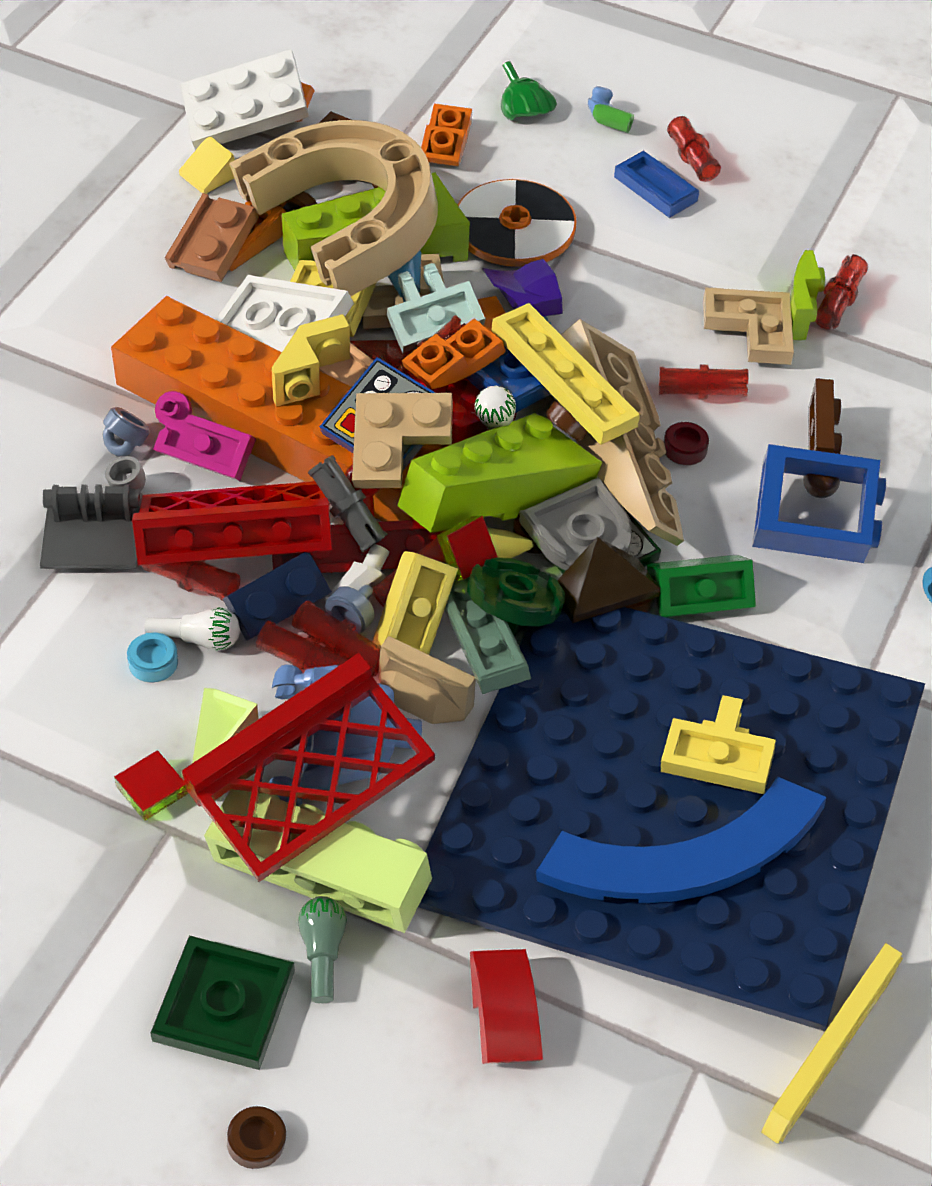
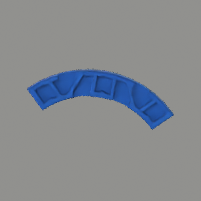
M777 776L768 791L757 803L737 819L706 835L668 845L647 847L618 846L583 839L561 831L536 870L537 882L563 892L603 901L604 896L639 899V903L647 904L704 896L731 887L760 872L762 866L778 857L782 852L787 853L816 822L825 808L826 797Z

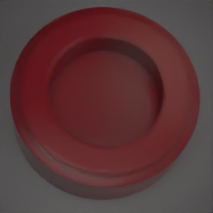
M675 423L668 427L664 435L665 455L669 460L680 465L697 464L706 457L709 436L701 426L695 423Z

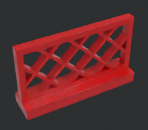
M315 481L143 495L139 513H133L132 518L138 566L332 550L330 503Z
M357 653L183 769L182 774L187 792L199 807H203L258 882H260L435 760V753L372 677L371 667L360 653ZM369 696L382 711L379 726L349 722L351 709ZM343 714L342 721L335 720ZM387 719L390 720L395 728L386 727ZM318 730L339 732L336 756L306 752L308 737ZM347 734L377 737L374 761L343 757ZM384 739L407 741L416 752V755L403 764L381 762ZM299 744V749H298V751H296V750H290V749H292L293 747H295L296 745ZM274 760L296 762L292 786L262 782L265 766ZM304 763L334 767L330 791L299 787ZM341 768L372 772L369 788L358 795L337 792ZM379 773L387 774L382 779L377 781ZM255 774L254 781L246 780L247 778ZM231 789L252 792L247 816L225 814L216 804L215 800ZM260 793L290 797L285 821L255 818ZM297 798L328 802L325 818L315 825L293 823ZM335 803L344 804L334 811ZM234 826L245 827L243 838ZM260 829L282 832L280 849L260 862L249 847L252 830ZM291 834L299 835L289 842Z

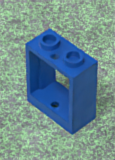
M768 444L762 464L752 547L864 563L870 548H878L881 538L882 521L874 520L876 505L882 506L886 491V478L879 477L880 460ZM784 473L802 476L811 473L837 477L843 482L862 484L857 532L778 521Z

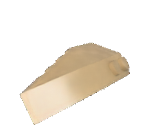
M579 319L561 335L640 414L637 428L602 445L589 432L582 441L576 440V442L602 462L597 476L618 502L649 532L678 546L684 542L676 500L666 491V488L672 484L671 474L661 464L659 459L666 454L664 441L660 438L655 439L654 430L661 426L659 416L635 353Z

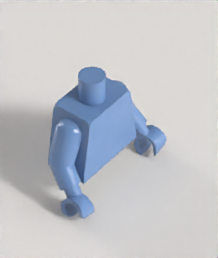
M286 664L280 666L274 675L272 688L277 687L275 698L289 699L339 665L306 669L304 673L293 665ZM379 684L394 703V691L387 685ZM369 696L351 709L349 722L379 726L382 711ZM343 714L335 720L342 721ZM407 718L415 730L422 736V721ZM387 719L386 727L395 728L390 720ZM318 730L308 737L306 752L336 756L340 733ZM347 734L343 757L374 761L377 737ZM384 739L381 762L389 763L394 747L412 749L407 741ZM304 763L299 787L319 790L330 789L334 767ZM341 768L338 785L371 778L372 772ZM276 776L271 778L269 783L292 786L293 779L287 776ZM278 796L280 800L289 803L290 797ZM297 798L296 806H300L302 799Z

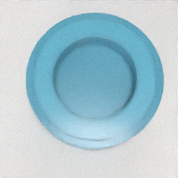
M146 633L140 635L130 643L127 649L130 672L141 681H163L169 678L177 669L178 655L176 645L170 637L164 634Z

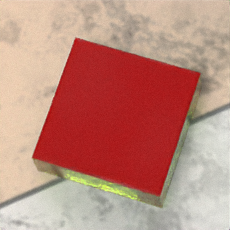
M471 516L437 535L447 564L458 568L455 580H464L470 577L472 568L476 564L482 567L485 560L498 558L483 516Z
M158 750L114 776L117 789L144 821L188 794L184 780Z

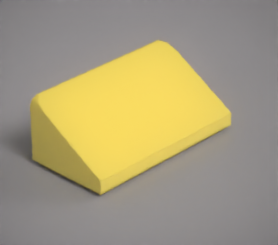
M403 552L373 637V644L381 646L387 637L390 636L429 655L458 568L418 553Z

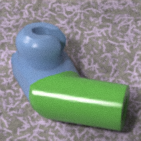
M600 86L594 87L592 97L588 98V107L594 119L599 124L629 133L634 121V114L613 108L612 104H610L613 92L610 89Z

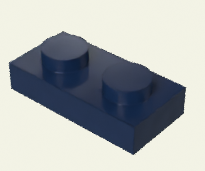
M304 552L224 597L223 601L228 610L236 615L240 631L246 641L330 594L332 591L310 552Z

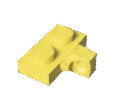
M722 695L715 722L703 720V723L699 724L673 718L661 759V772L764 794L775 752L776 740L749 734L750 729L739 727L743 699Z

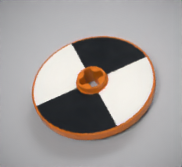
M503 179L484 183L466 193L457 204L470 222L468 251L490 263L523 267L536 260L544 259L548 262L568 249L575 236L576 215L570 203L552 188L533 181Z

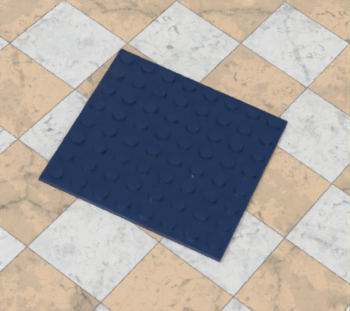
M626 607L576 623H572L562 608L560 616L553 623L542 626H528L519 644V648L528 664L531 679L498 690L425 850L428 856L432 880L418 908L826 1031L924 692L925 683ZM722 695L743 699L739 727L750 729L749 734L776 740L765 793L778 776L826 797L825 808L816 822L787 853L782 852L778 857L762 866L760 872L731 887L704 896L647 904L639 903V899L604 896L603 901L563 892L537 882L536 870L561 831L583 839L618 846L647 847L668 845L691 840L724 827L757 803L764 794L661 772V759L673 718L702 724L703 720L715 722Z

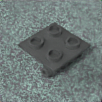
M87 484L81 485L80 493H77V487L53 485L52 489H44L43 507L47 508L40 569L137 568L132 518L133 513H139L143 496V493H140V489H131L130 484H125L124 486H105L104 493L101 484H96L95 493H89Z

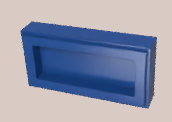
M644 150L615 166L614 178L668 218L698 202V189Z

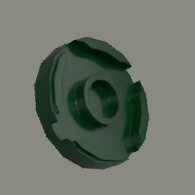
M491 558L485 560L482 567L476 564L472 568L468 581L467 592L475 604L485 612L503 621L522 626H542L553 623L560 616L565 602V592L555 578L550 576L549 580L546 581L538 576L540 569L536 568V566L516 559Z

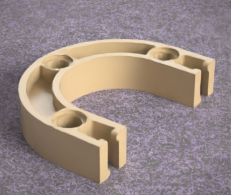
M338 120L313 124L286 133L230 162L240 196L245 201L251 199L252 206L255 207L258 215L267 212L309 188L332 181H364L386 191L380 203L365 217L311 246L320 280L326 286L332 284L334 289L348 291L350 296L387 277L410 261L425 245L436 224L438 202L426 154L415 140L388 125L362 120Z

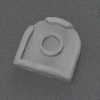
M599 477L520 512V524L543 554L561 569L567 570L596 537L607 541L625 552L627 551V553L629 551L632 538L630 517Z

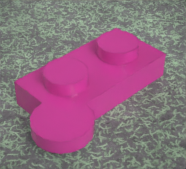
M170 391L160 396L155 405V414L159 422L165 425V428L160 430L153 450L240 481L256 438L241 431L191 415V402L180 392Z

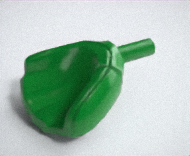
M507 61L502 65L511 82L506 87L501 98V110L508 120H514L520 116L543 115L554 111L557 106L556 99L543 85L527 77L519 78L511 61Z

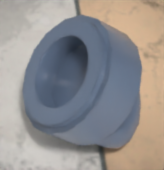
M119 407L111 408L103 420V424L106 426L103 431L104 445L110 453L118 457L129 455L135 446H142L150 434L149 427L141 419ZM114 434L125 440L123 445L116 443Z
M364 585L359 590L348 586L339 587L325 603L326 613L330 621L338 629L350 635H359L364 632L375 617L374 609L369 601L373 594V588L370 585Z

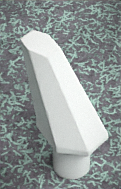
M377 544L371 545L363 563L354 561L351 568L326 597L325 601L339 587L348 586L359 590L364 585H370L373 588L385 581L386 576L380 570L389 551Z

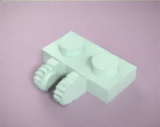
M434 263L424 265L423 275L431 294L420 297L411 274L408 271L398 274L400 288L406 302L387 308V317L402 353L417 349L434 334H438L443 339L449 338V334L460 330L474 318L484 325V314L469 281L445 288L438 269Z

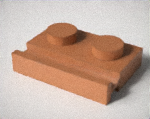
M202 193L165 256L169 268L175 269L177 266L184 268L187 273L222 282L259 218L255 207L220 197L214 200L209 198L208 194Z

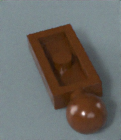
M815 379L808 406V450L835 454L841 453L842 434L834 432V425H838L840 420L841 399L834 398V380ZM809 473L803 477V484L810 495L816 498H827L837 491L840 480L837 477Z

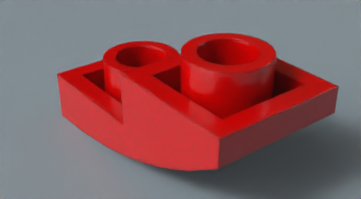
M526 949L471 951L473 1009L479 1008L482 1064L543 1060L537 1001Z

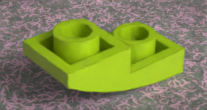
M805 250L796 267L790 294L793 340H806L810 322H815L817 318L816 301L818 293L823 292L825 288V271L823 267H818L813 250Z

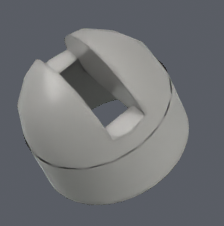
M123 456L117 458L108 465L105 471V478L110 486L130 484L131 489H140V492L144 488L146 482L145 472L139 460L135 457ZM132 473V476L127 479L126 474Z

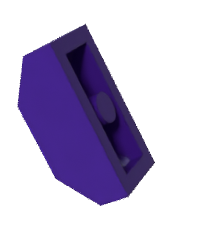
M544 259L530 262L518 270L500 271L482 268L493 286L499 288L513 309L530 303L543 317L563 314L562 295L556 274Z

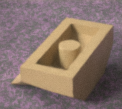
M390 636L381 645L378 679L380 684L387 685L394 691V704L398 708L431 724L457 722L466 719L474 707L476 684L474 676Z

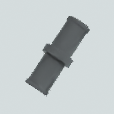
M332 455L326 458L323 464L320 462L308 471V474L314 479L325 497L328 498L329 503L332 505L329 511L333 517H340L360 546V550L364 552L388 534L381 528L363 500L366 496L361 489L355 490Z

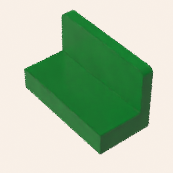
M727 555L647 564L648 573L655 577V582L660 588V596L657 597L659 616L669 617L756 607L752 559L740 555Z

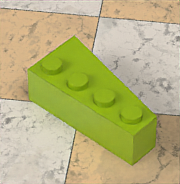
M433 172L431 174L437 196L438 215L430 237L420 249L421 255L439 254L440 257L452 256L453 262L468 261L470 222L436 172ZM378 187L282 213L283 252L294 271L300 260L315 261L311 246L365 217L380 203L386 191Z
M533 413L512 421L509 425L499 426L412 459L397 506L430 533L461 528L481 516L483 518L485 516L501 518L502 521L515 519L521 510L530 508L596 479L602 462L555 428L550 420Z

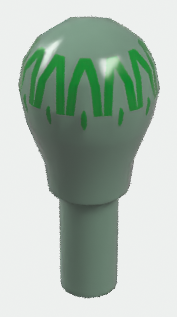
M318 896L307 901L301 908L298 917L299 930L306 946L307 959L311 961V1000L314 1003L321 1004L330 1003L334 1000V961L338 958L339 945L347 923L346 913L341 904L327 896Z

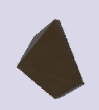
M596 537L557 580L565 592L563 609L572 623L660 596L659 586L639 559L599 537Z

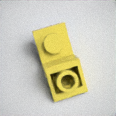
M343 314L298 327L272 366L273 401L276 407L320 395L319 367L350 359V326Z

